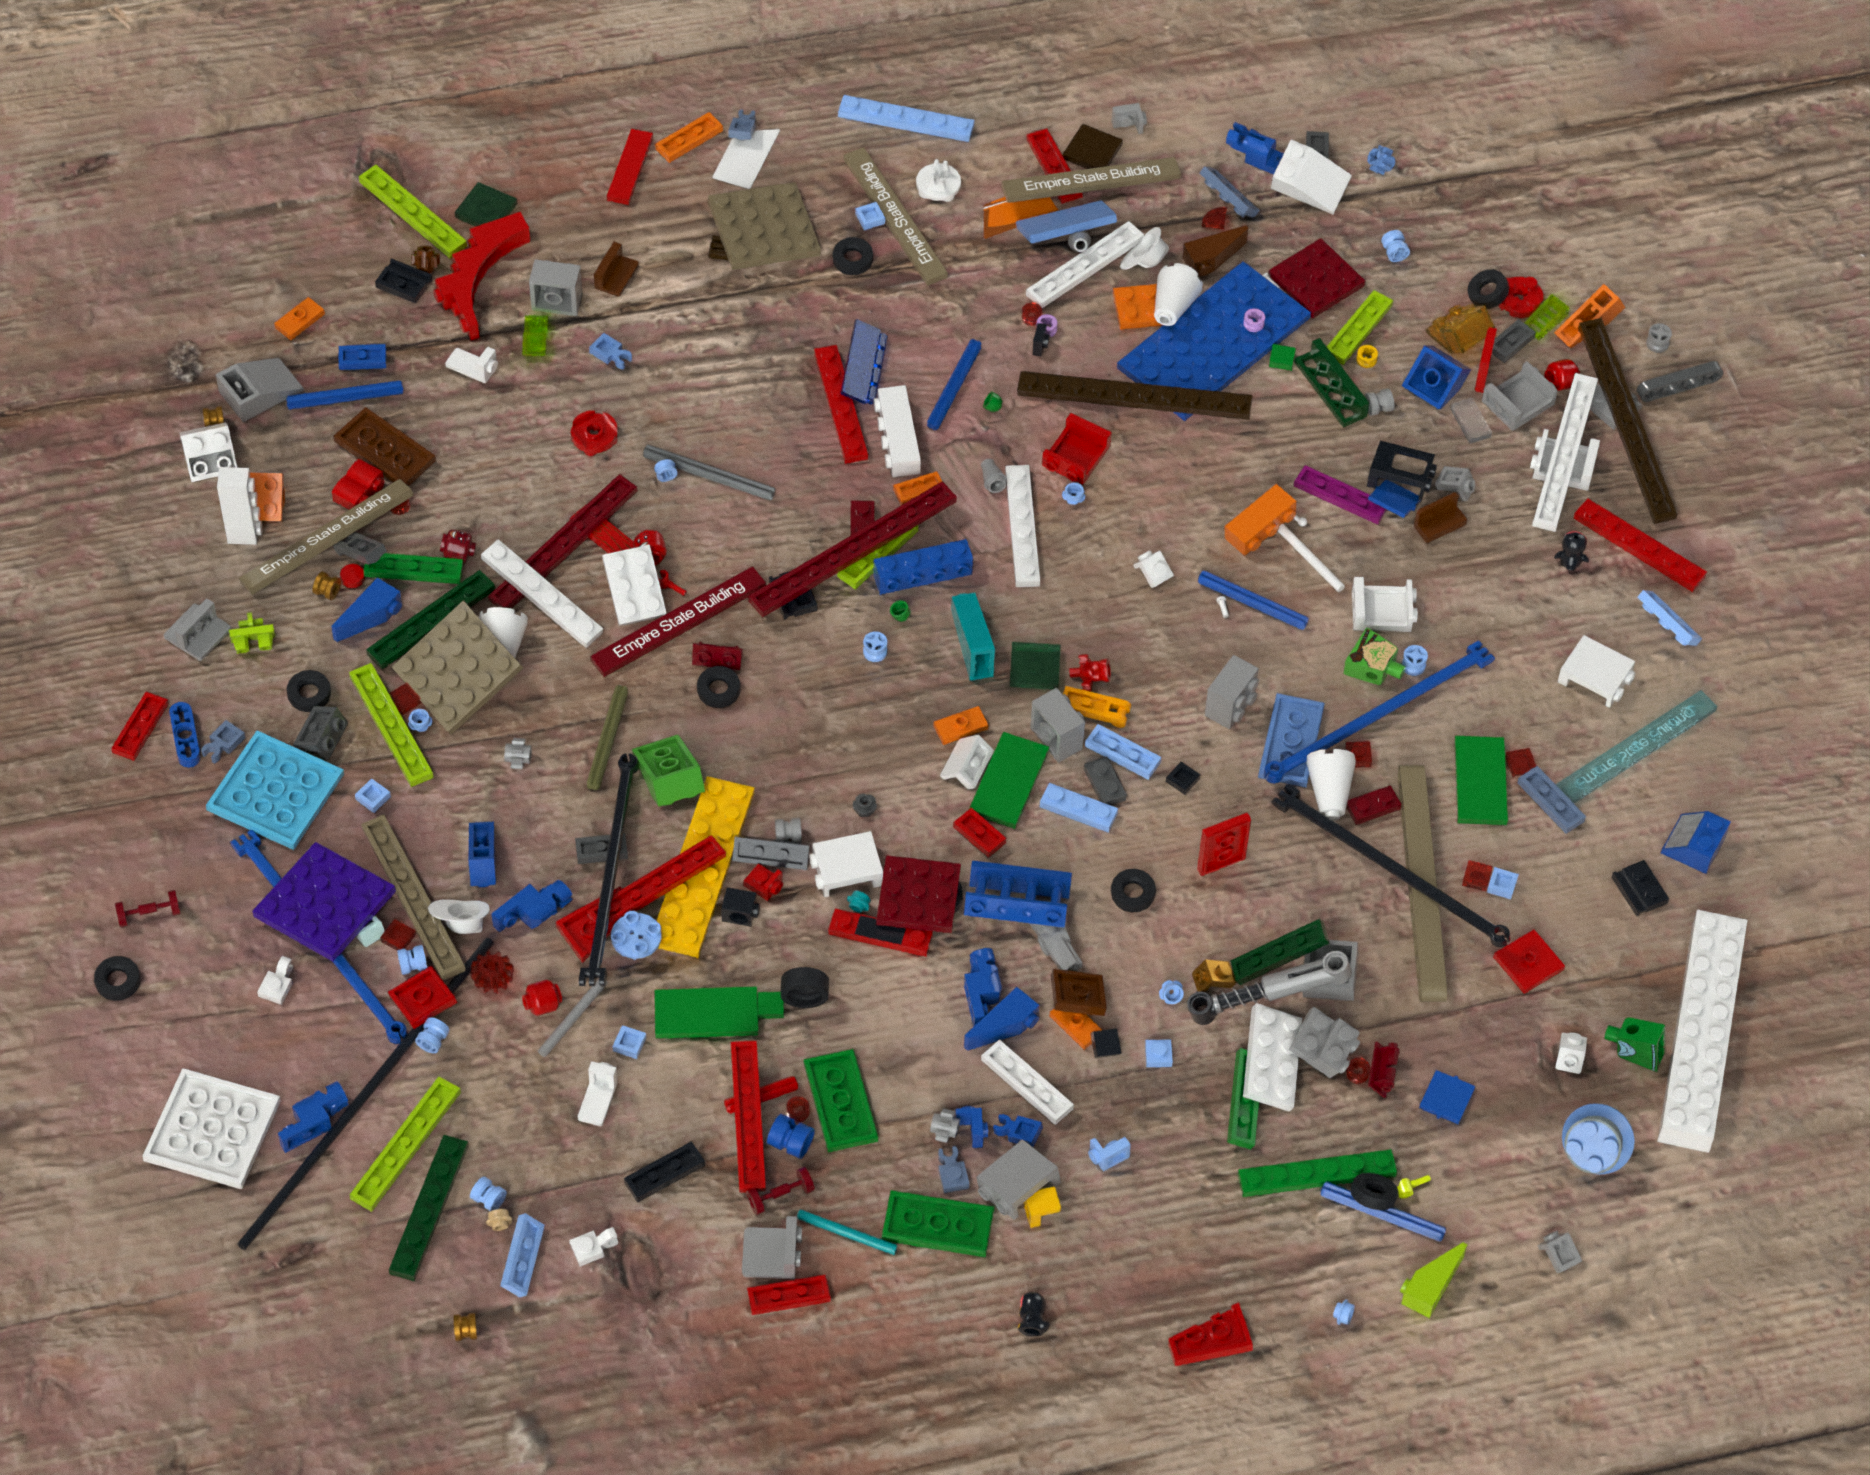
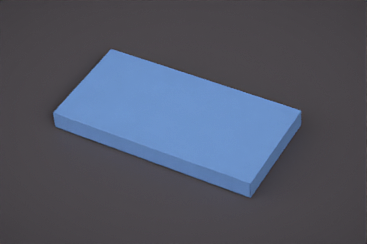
M1100 200L1016 221V226L1030 243H1036L1116 223L1117 217Z
M1276 694L1258 778L1267 780V778H1264L1265 766L1271 761L1281 762L1317 741L1325 703ZM1306 762L1284 774L1280 782L1307 788L1309 771Z

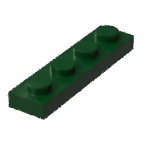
M1319 918L1230 960L1236 982L1239 985L1247 983L1330 944L1324 922Z

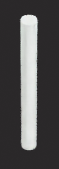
M1284 524L1279 526L1278 532L1337 592L1345 588V585Z

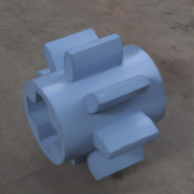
M1381 145L1378 146V149H1372L1367 158L1368 163L1371 164L1369 169L1382 175L1385 174V171H1391L1395 165V157L1392 156L1394 151Z

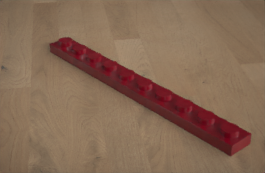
M943 481L749 595L748 602L762 618L953 505L957 502V496Z

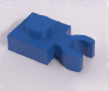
M999 1114L998 1116L999 1122L1005 1125L1001 1127L993 1126L994 1134L997 1136L1008 1135L1009 1142L1015 1144L1024 1140L1031 1147H1034L1043 1129L1042 1122L1022 1116H1017L1016 1120L1012 1121L1005 1114Z

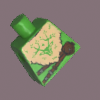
M1366 627L1345 661L1343 674L1381 685L1388 674L1400 680L1406 670V666L1396 662L1398 648Z

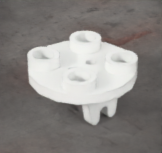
M935 159L934 164L927 165L919 171L916 177V187L919 191V196L922 198L949 202L954 199V196L961 187V177L957 170L948 165V161L939 163V160Z

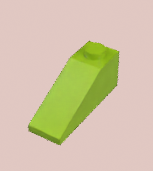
M1462 1242L1417 1270L1411 1280L1406 1278L1400 1290L1403 1293L1401 1304L1430 1318L1464 1259L1468 1244Z

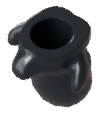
M1577 531L1565 534L1562 540L1563 550L1557 552L1554 558L1560 559L1562 566L1568 571H1574L1583 561L1589 563V558L1583 553L1587 547L1586 537Z
M1034 1291L1027 1292L1021 1297L1019 1316L1022 1318V1321L1018 1325V1331L1025 1336H1042L1049 1329L1050 1323L1043 1319L1046 1300L1040 1293Z

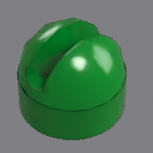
M991 391L984 400L983 408L991 412L999 411L1003 403L1002 398Z
M896 601L890 607V613L895 620L904 622L910 617L911 610L905 601Z

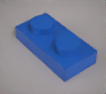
M386 344L339 346V370L386 368Z

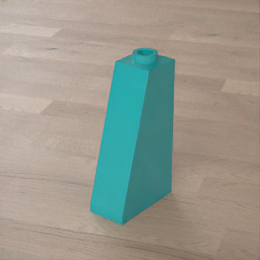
M961 593L951 596V612L969 680L993 677L995 647L976 593Z

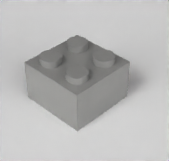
M535 259L529 279L531 309L577 316L582 299L580 265Z
M1233 655L1208 688L1205 716L1228 729L1235 722L1239 723L1244 716L1245 708L1248 705L1251 706L1257 698L1258 693L1255 691L1260 681L1257 678L1259 668Z
M1055 688L1032 701L1030 729L1043 745L1049 746V752L1058 763L1083 749L1085 719L1080 712L1074 710L1069 698L1065 694L1062 695Z
M1329 940L1330 944L1305 955L1304 964L1323 959L1331 951H1340L1346 955L1352 975L1344 984L1329 983L1303 991V997L1354 1001L1359 955L1358 942ZM1336 965L1332 970H1338L1342 965Z

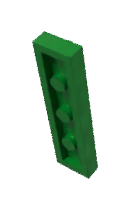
M384 553L377 562L369 565L365 564L364 577L460 584L464 563L463 559Z
M1240 1048L1236 1052L1227 1143L1251 1150L1255 1146L1259 1102L1243 1097L1248 1050Z

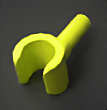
M1426 1175L1411 1181L1408 1178L1402 1179L1399 1186H1397L1399 1197H1411L1414 1194L1413 1188L1431 1181L1430 1176Z

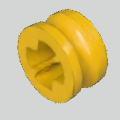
M1371 345L1361 346L1357 352V364L1363 368L1374 367L1378 358L1377 349Z

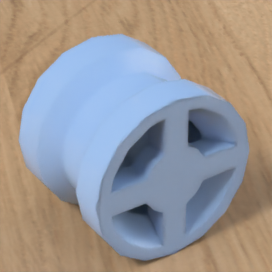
M874 631L865 635L863 639L864 657L871 662L884 660L887 656L886 636L883 633Z
M1411 645L1404 651L1402 665L1406 666L1405 673L1408 675L1418 676L1425 671L1428 653L1422 646Z

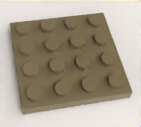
M796 182L708 196V204L732 270L820 256L821 249Z
M462 601L397 661L392 668L447 732L452 735L523 669V666L468 604Z

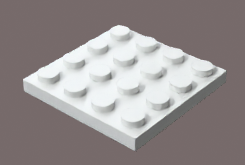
M182 1068L145 1149L143 1160L242 1189L280 1104V1096Z

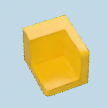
M1055 1186L1038 1190L1023 1203L1030 1228L1040 1226L1041 1216L1061 1211Z

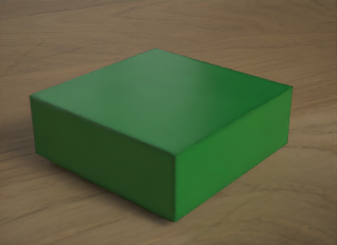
M1273 344L1269 367L1292 371L1296 348Z
M758 992V1019L784 1018L781 992Z

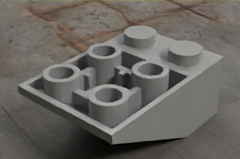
M280 358L237 363L216 374L219 393L242 422L285 401L287 396L296 395L304 390Z

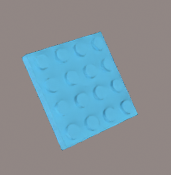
M256 731L206 804V810L294 850L344 776V769L260 731Z

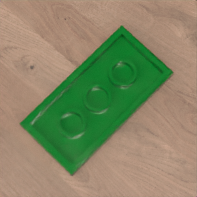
M1003 732L970 808L986 820L1016 829L1049 753V746Z
M1455 736L1457 823L1507 825L1504 737Z
M757 986L654 990L655 1039L758 1035Z
M854 1049L803 1059L827 1152L878 1142V1134Z
M891 1190L881 1239L892 1243L986 1257L994 1207Z

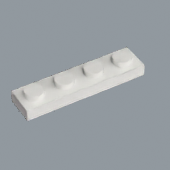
M1000 1039L981 1055L982 1062L1054 1125L1073 1110L1074 1104Z

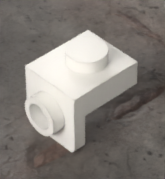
M1149 550L1138 556L1139 562L1133 565L1135 569L1140 567L1151 588L1174 576L1161 551L1152 554Z
M1562 1032L1556 1069L1577 1074L1581 1073L1586 1053L1587 1037H1582L1577 1033Z

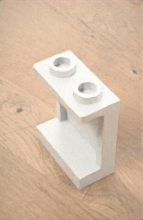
M1544 429L1542 437H1537L1535 450L1539 452L1538 455L1533 454L1530 466L1531 469H1534L1533 479L1545 481L1556 439L1548 438L1549 430ZM1591 438L1589 447L1579 446L1568 487L1589 490L1600 440Z
M1354 577L1352 586L1353 630L1364 631L1367 627L1372 631L1411 632L1412 624L1417 622L1418 616L1417 608H1413V603H1416L1417 590L1412 588V579H1407L1406 586L1404 587L1364 586V577Z
M1583 635L1562 666L1558 683L1567 686L1570 680L1605 697L1607 699L1605 706L1610 708L1614 701H1620L1625 690L1623 689L1625 684L1630 685L1636 674L1633 671L1635 661Z
M871 831L812 843L813 853L809 854L810 865L812 869L816 868L817 875H815L816 886L818 890L822 889L824 897H829L830 889L871 881L873 888L882 885L883 870Z

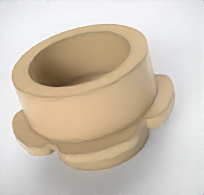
M497 1209L489 1212L488 1220L486 1221V1224L491 1226L494 1231L505 1230L512 1223V1217L509 1216V1211L506 1209Z

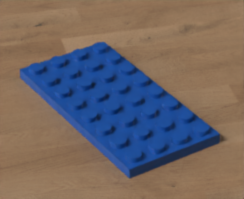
M1243 261L1200 295L1174 325H1163L1118 361L1117 369L1135 383L1221 392L1272 350L1273 344H1280L1311 317V312ZM1249 309H1259L1264 313L1265 321L1262 330L1250 332L1244 327L1246 311ZM1173 412L1184 421L1193 415Z

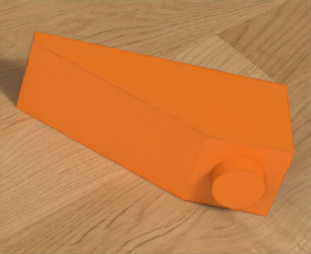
M1603 284L1554 334L1571 349L1583 341L1578 329L1579 323L1602 318L1604 326H1606L1625 306L1620 298Z

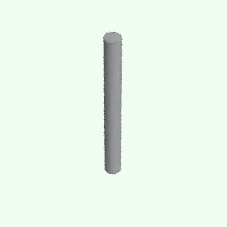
M599 979L596 981V985L588 990L539 1048L538 1053L541 1056L546 1057L604 989L605 986H599Z

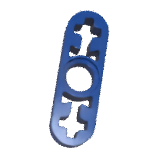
M177 702L171 706L169 711L179 763L184 767L190 768L196 766L201 759L191 706L188 703ZM179 712H184L185 722L180 723ZM185 730L192 733L186 739L178 737L179 733ZM190 746L191 757L187 758L185 747Z

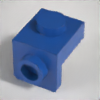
M965 1106L956 1109L955 1118L960 1119V1125H971L972 1148H983V1138H988V1123L982 1121V1108Z

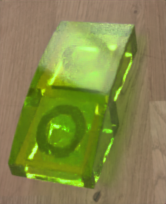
M525 315L522 356H546L548 316Z

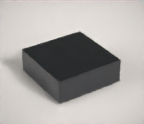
M1180 762L1166 777L1165 782L1186 795L1200 780L1201 774Z
M1117 1028L1090 1033L1095 1058L1122 1054Z

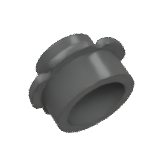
M870 794L857 795L852 804L855 812L861 817L871 816L877 808L876 799Z

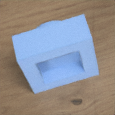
M877 202L855 208V215L863 230L885 224V217Z
M372 778L355 794V800L373 813L391 797L390 791Z
M1494 867L1487 893L1511 900L1519 874Z
M622 1025L612 1046L613 1051L637 1059L645 1043L646 1033Z
M1145 1040L1146 1067H1172L1171 1040Z

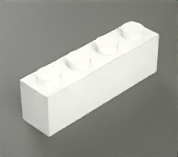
M906 385L878 388V398H874L875 413H880V417H877L879 431H883L884 434L881 436L882 449H887V454H885L886 469H891L892 477L920 474L921 459Z
M220 467L217 489L228 544L257 545L258 535H262V521H259L260 507H257V492H254L255 479L250 477L249 468Z

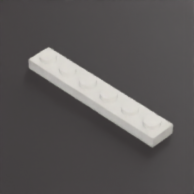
M1128 221L1026 289V296L1040 309L1044 308L1135 247L1144 237V234Z
M1029 465L1005 466L1016 587L1040 586Z
M499 539L481 554V559L585 648L603 633V628Z

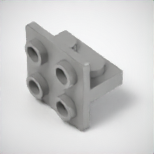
M206 598L200 605L193 604L164 633V638L197 660L202 661L229 633L231 626L217 617L214 603Z

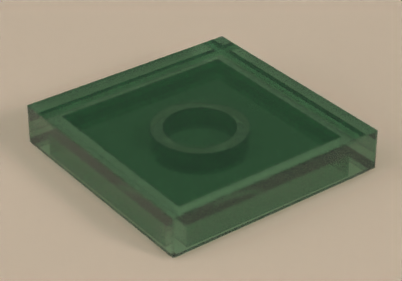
M477 182L454 212L455 218L476 227L508 216L518 204L517 198Z
M1012 642L1010 687L1058 689L1061 645Z

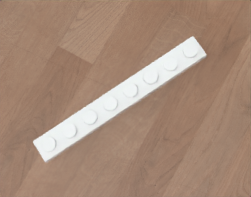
M1575 373L1533 520V527L1556 532L1598 378Z

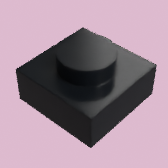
M1037 324L1033 339L1032 355L1041 357L1043 348H1048L1050 334H1046L1047 324Z

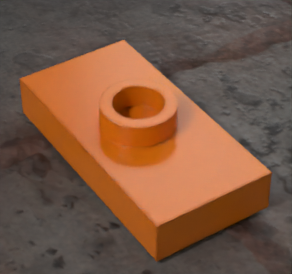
M307 297L274 323L275 329L291 341L324 316L325 311L311 298Z
M935 471L893 485V491L900 505H903L942 482L938 472Z
M979 706L934 721L933 724L943 745L988 730V723Z
M1055 1009L1050 1011L1049 1017L1083 1050L1092 1044L1090 1033L1102 1030L1086 1014L1063 1012Z

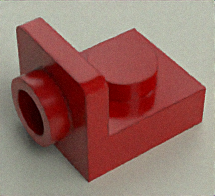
M757 864L743 880L744 887L752 892H756L758 896L766 901L773 894L777 895L784 884L782 871L777 869L773 873L760 864Z

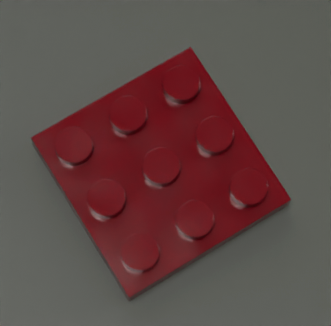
M1322 238L1268 271L1269 277L1287 295L1311 312L1312 319L1363 288L1366 282Z
M886 855L876 925L952 933L961 864Z

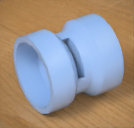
M1400 230L1389 231L1381 239L1383 247L1387 250L1388 259L1391 262H1400L1410 254V249L1404 242L1405 238Z
M422 945L414 946L412 950H397L402 975L409 974L412 970L423 971L427 968Z
M429 1017L424 1023L423 1032L417 1035L415 1042L424 1051L437 1053L441 1047V1040L447 1037L450 1029L441 1020Z
M484 1176L473 1186L470 1198L477 1203L482 1202L484 1207L491 1212L497 1210L502 1205L507 1191L500 1186L495 1187L492 1181Z

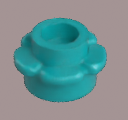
M853 891L852 895L847 897L851 910L857 913L869 910L871 899L865 893Z

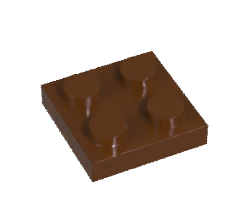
M1060 969L1052 970L1051 984L1055 1010L1105 1016L1107 1006L1103 975Z

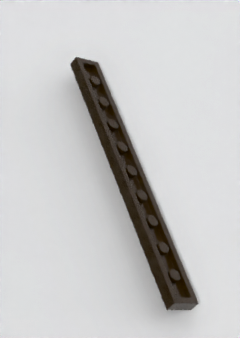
M1602 318L1581 322L1578 329L1654 524L1674 520L1677 518L1678 513Z
M1020 371L1017 387V396L1250 420L1253 395L1027 371Z

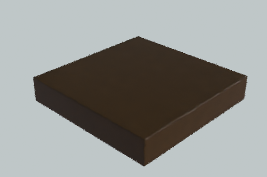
M1082 123L1065 149L1063 158L1086 169L1106 167L1110 165L1123 145V139Z

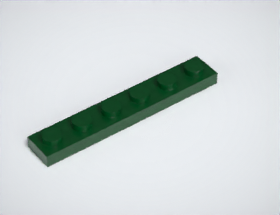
M478 570L367 648V656L383 670L413 648L462 601L471 608L496 589L495 584L481 570Z
M443 1134L389 1267L390 1275L415 1281L469 1147L468 1141Z

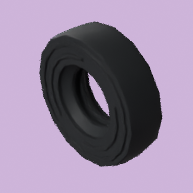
M857 237L840 240L835 245L832 253L833 264L837 270L847 275H860L866 272L871 267L874 259L873 249L870 244ZM849 251H856L862 257L858 261H848L844 255Z
M1488 269L1479 272L1471 279L1467 291L1469 299L1476 307L1491 309L1506 299L1509 285L1506 277L1500 271ZM1489 283L1496 284L1494 292L1489 295H1481L1480 291L1483 286Z
M714 666L708 668L701 673L697 680L699 698L710 707L724 708L730 706L740 695L741 683L738 675L727 667ZM717 680L724 681L728 685V689L724 693L716 694L710 690V684Z
M301 671L295 674L287 685L288 700L299 711L311 712L314 706L324 707L329 702L331 696L330 682L319 671ZM312 684L318 688V693L313 697L306 698L299 693L300 689L305 685Z
M1126 869L1118 873L1111 885L1112 900L1116 906L1128 912H1141L1147 909L1153 903L1156 895L1154 880L1148 873L1139 869ZM1135 883L1141 886L1143 893L1139 897L1132 898L1124 893V887Z
M112 956L105 959L94 972V984L98 993L112 1001L131 997L140 986L141 974L136 963L124 956ZM115 971H122L127 974V979L122 985L114 986L108 983L109 975Z
M1361 1173L1355 1177L1351 1185L1352 1197L1358 1203L1370 1209L1388 1210L1394 1206L1398 1197L1397 1186L1391 1180L1379 1174ZM1368 1189L1378 1191L1379 1193H1374Z

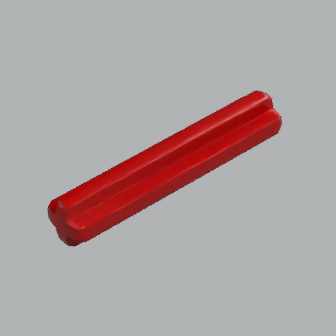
M795 1076L761 1086L760 1103L798 1090V1082ZM734 1096L724 1100V1107L729 1114L734 1113Z

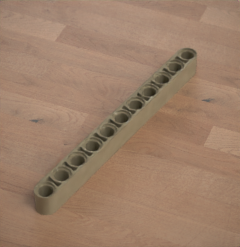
M1399 765L1398 787L1400 803L1402 804L1401 818L1406 868L1437 888L1425 766ZM1408 885L1419 1001L1446 1002L1447 982L1439 904Z

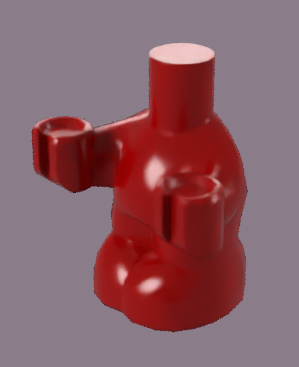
M1082 654L1078 656L1080 666L1069 668L1070 678L1080 677L1083 681L1081 683L1082 690L1092 692L1093 682H1110L1111 665L1108 658L1100 661H1091L1088 654Z

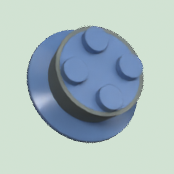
M1593 1103L1577 1108L1569 1115L1562 1130V1143L1567 1157L1575 1167L1586 1173L1609 1174L1615 1172L1628 1162L1634 1150V1132L1629 1121L1617 1109L1605 1104Z

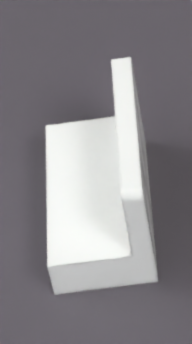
M979 735L961 738L954 747L940 777L943 780L956 777L967 789H973L976 787L994 750Z

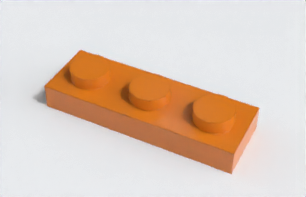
M708 112L655 144L656 150L671 163L723 132V125Z

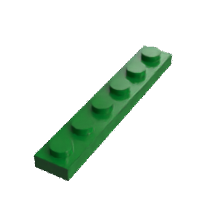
M1392 1149L1238 1169L1237 1175L1242 1197L1323 1187L1325 1182L1335 1185L1352 1183L1355 1177L1361 1173H1374L1386 1178L1396 1177L1397 1169Z

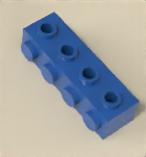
M967 539L874 559L873 577L880 595L972 575L973 556Z

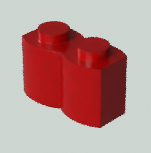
M358 459L349 468L346 475L334 486L332 490L333 502L350 510L373 496L384 487L383 471Z

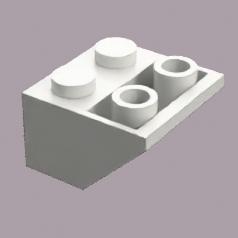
M226 422L179 432L191 482L219 476L220 467L237 468Z

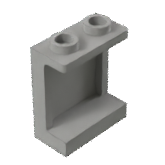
M1525 362L1521 372L1497 387L1493 383L1485 386L1482 402L1514 431L1555 405L1557 389L1552 382L1547 381L1540 374L1536 367H1533L1529 362Z
M1024 1140L1018 1142L976 1177L979 1195L985 1201H991L995 1204L1001 1214H1007L1014 1220L1019 1217L1017 1208L1045 1184L1050 1187L1055 1186L1056 1188L1061 1183L1058 1167Z

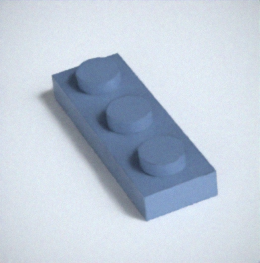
M1207 166L1203 167L1200 174L1205 178L1204 182L1212 189H1217L1220 192L1219 197L1235 206L1234 211L1242 217L1246 215L1255 218L1260 210L1219 171Z
M1538 766L1518 778L1517 783L1565 834L1585 822L1586 816Z

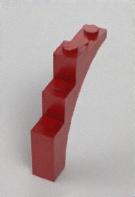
M521 211L470 228V239L467 240L469 248L452 254L453 264H450L452 274L435 279L436 289L433 290V294L437 303L441 302L445 310L451 308L453 315L458 316L460 319L459 325L462 332H467L470 340L480 338L473 305L481 280L500 258L514 249L530 243L529 226Z

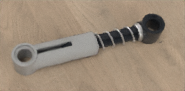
M1331 951L1323 959L1263 976L1261 983L1255 982V985L1248 987L1244 985V988L1238 990L1233 988L1231 992H1221V995H1211L1202 991L1195 992L1188 998L1187 1007L1194 1022L1200 1025H1207L1215 1019L1218 1013H1223L1224 1009H1234L1235 1006L1241 1004L1245 1006L1247 1002H1257L1261 998L1266 1000L1268 998L1269 1001L1329 983L1344 984L1350 979L1352 970L1344 953ZM1342 965L1340 969L1332 970L1334 966ZM1207 1006L1204 1010L1197 1011L1199 1007Z

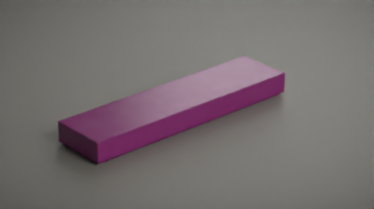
M1304 465L1294 481V487L1377 525L1387 512V509L1368 500L1370 494Z

